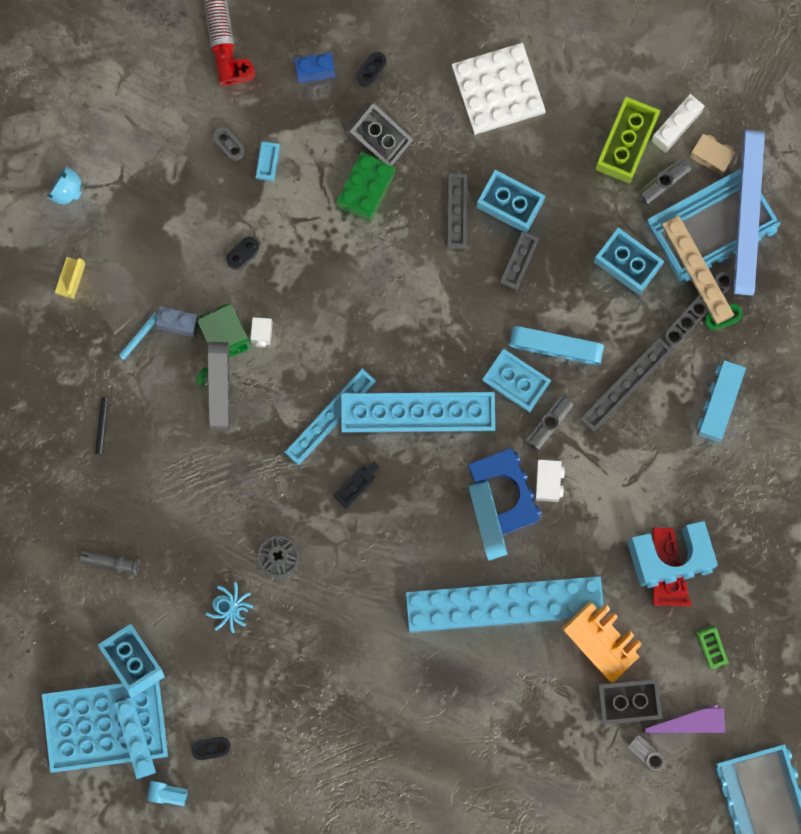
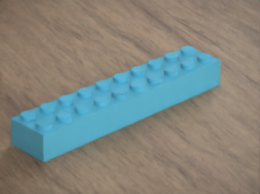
M601 576L406 592L409 633L571 620L589 601L597 608L591 616L604 605Z

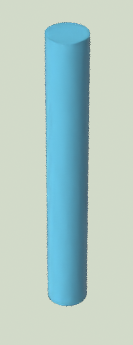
M156 312L151 315L118 355L121 359H126L156 323L158 317Z

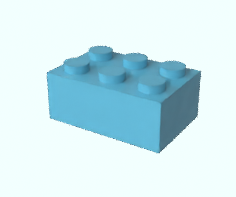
M495 170L477 201V208L527 233L545 201V195Z
M617 228L595 257L594 263L640 296L660 270L664 260L623 230Z
M129 624L98 644L101 653L131 698L165 677L160 666L132 624Z

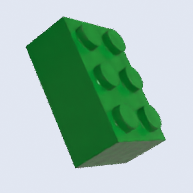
M361 152L336 201L337 207L371 223L396 174L395 167Z

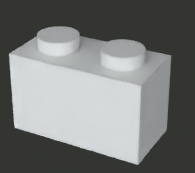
M538 460L535 501L558 502L559 498L563 497L564 486H560V480L564 478L565 467H561L562 461Z

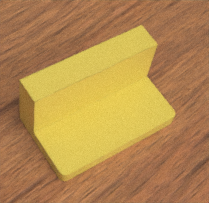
M66 257L55 290L56 294L74 299L86 265L83 259L78 258V260Z

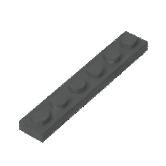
M658 338L580 420L594 433L673 350L662 339Z

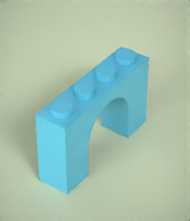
M705 521L686 525L681 530L687 548V560L684 565L679 567L666 565L659 559L651 534L632 537L627 542L640 587L647 585V588L659 585L658 582L665 581L668 584L677 581L676 578L683 577L685 580L695 577L694 574L697 573L707 575L713 572V569L718 564Z

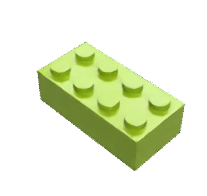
M625 97L595 170L631 184L661 110Z

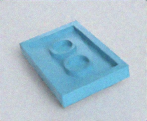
M505 349L502 350L482 379L484 383L529 413L551 382L549 378Z

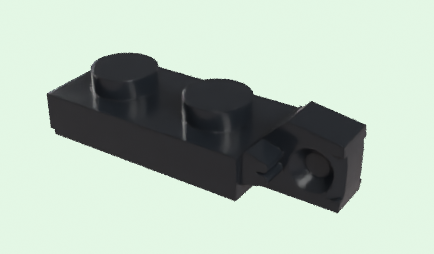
M373 462L368 468L364 466L359 468L333 494V497L348 509L376 479L374 473L379 469V466Z

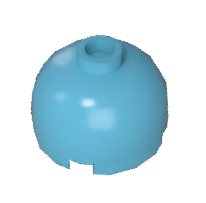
M66 166L65 170H62L54 182L52 192L49 191L47 198L62 205L70 203L73 199L77 201L82 193L80 190L81 179L78 174Z

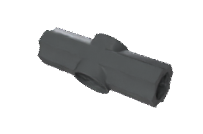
M679 158L666 170L660 172L656 178L637 192L641 201L648 206L661 194L668 191L671 186L691 171L689 164L685 159ZM665 178L669 181V184L663 185L659 179Z
M561 395L547 414L543 416L540 423L526 439V442L539 451L574 405L571 401ZM552 419L555 422V426L547 427L545 420Z

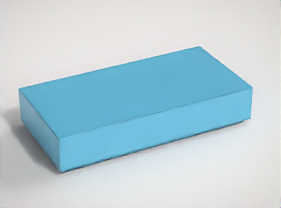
M261 141L256 179L275 181L280 144Z

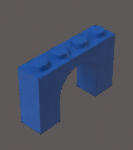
M512 448L468 465L474 483L495 477H505L514 482L518 488L519 501L516 506L498 515L503 536L538 523L540 521L539 517L542 516L538 505L534 506L532 501L535 497L531 487L527 488L525 483L528 480L524 469L520 470L518 465L521 462L517 452H513Z

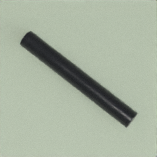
M101 397L95 454L103 455L109 398Z

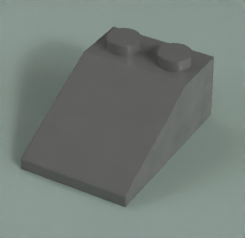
M366 102L343 130L375 158L391 166L414 140L373 102Z

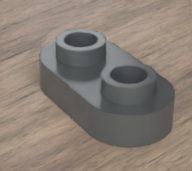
M219 127L214 131V142L230 160L238 161L244 156L243 145L228 128ZM226 136L227 138L226 140L222 141L220 140V137ZM237 149L238 153L232 154V151Z

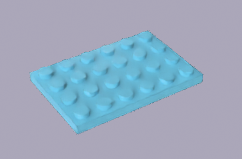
M159 680L133 697L152 759L168 757ZM122 683L42 694L50 773L131 762L114 706L116 702L131 698Z

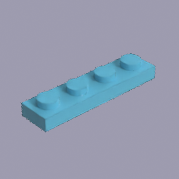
M134 698L114 703L136 778L139 779L156 773Z

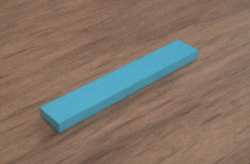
M361 369L284 453L299 466L341 421V394L367 393L376 383V380L365 370Z

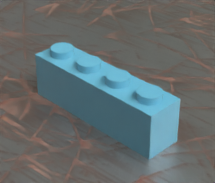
M725 360L721 365L718 364L714 374L717 376L716 382L711 383L708 392L711 394L710 400H706L702 411H705L704 418L699 419L696 429H699L698 435L717 442L722 440L746 370L745 367Z

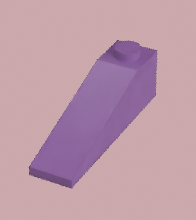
M707 705V709L645 728L644 733H725L724 709H719V705Z

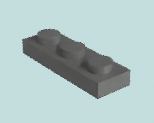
M522 231L500 284L516 291L518 290L540 238Z

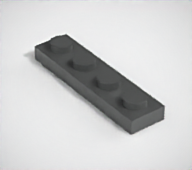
M448 174V249H467V174Z

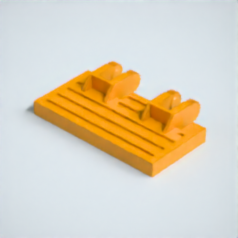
M589 601L561 629L602 675L613 684L640 657L635 651L640 647L641 643L639 640H635L623 650L634 637L631 631L625 633L615 643L621 636L612 626L613 622L617 619V615L611 613L599 623L610 608L605 604L591 616L597 608Z

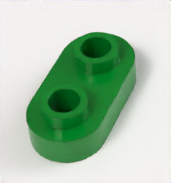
M729 304L735 317L729 318L717 325L711 322L713 318L708 313L705 317V325L713 331L733 325L740 321L743 314L742 309L736 304Z

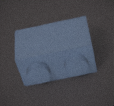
M160 307L156 327L159 330L195 337L199 317L197 314Z

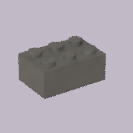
M658 679L597 686L601 725L662 719Z

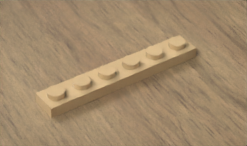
M680 216L663 223L662 228L715 324L717 325L733 317L734 314Z

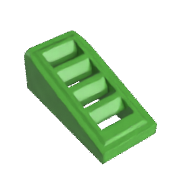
M709 625L695 631L710 670L729 663L716 626ZM712 633V636L706 638L703 637L704 635ZM715 640V643L706 645V643ZM718 648V651L709 654L710 650ZM718 655H721L722 657L715 661L711 660V658L716 657Z

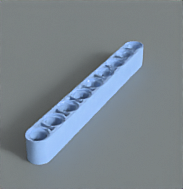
M745 129L743 136L733 289L734 294L752 296L754 295L765 138V132L759 130Z

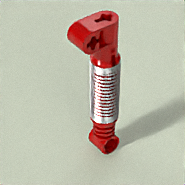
M203 0L211 42L210 47L215 55L219 85L228 86L251 81L256 75L253 64L247 59L234 60V40L231 32L227 0ZM236 67L239 68V76H236Z

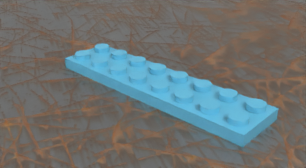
M495 392L341 394V433L495 431Z

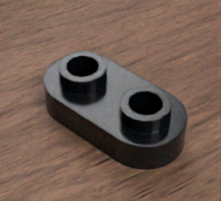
M374 52L367 58L357 73V80L360 85L369 87L378 79L387 64L383 53ZM380 61L381 64L377 66L374 62ZM364 76H369L370 79H369V80H364L363 77H364Z
M253 237L244 238L228 253L226 258L228 266L233 270L243 268L258 253V241ZM248 243H251L253 246L252 248L248 249L246 248V245ZM238 256L239 260L234 262L232 260L233 257Z
M225 737L200 740L193 744L191 753L197 760L223 757L230 752L231 744ZM219 743H223L225 745V748L222 751L218 749ZM200 747L205 748L204 754L198 752Z

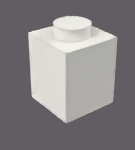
M253 317L251 342L256 347L271 345L272 319Z

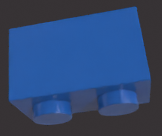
M331 52L295 58L299 83L335 77Z

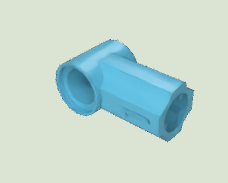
M150 781L146 801L185 806L188 789Z

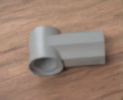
M640 735L627 747L650 770H659L664 765L663 756ZM650 757H659L660 765L658 767L651 766L649 763Z

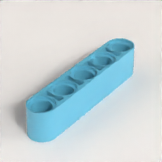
M519 326L512 327L509 346L513 348L593 365L601 364L604 345L600 343Z
M484 480L469 485L488 560L508 555L488 481Z

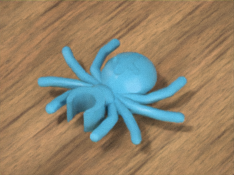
M234 582V598L226 588L217 586L218 589L224 591L229 597L220 595L213 600L214 610L222 615H213L206 612V616L222 619L225 617L214 628L215 630L221 628L228 619L232 633L235 632L233 620L242 626H246V623L240 621L246 617L241 616L239 612L241 610L248 612L246 607L253 608V605L241 602L244 598L250 596L251 593H245L237 600V582Z

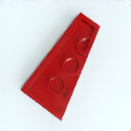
M652 528V540L659 559L672 567L682 566L673 528ZM683 577L676 578L677 581L668 584L665 581L658 582L659 585L652 587V606L691 607L687 583Z

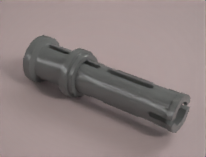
M85 549L81 552V554L88 556H80L81 562L115 568L117 572H130L134 576L139 571L140 559L138 558L135 560L124 558V555L114 557Z

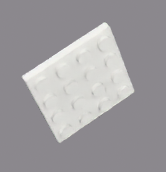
M523 43L460 61L451 66L474 135L545 114L546 112Z

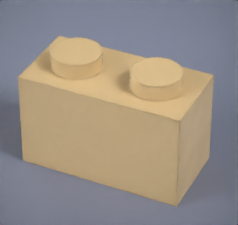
M703 134L692 151L690 158L723 176L736 152L729 145H722L717 142V139L713 136Z

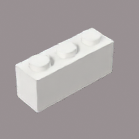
M690 94L654 134L651 142L666 153L702 113L704 105Z

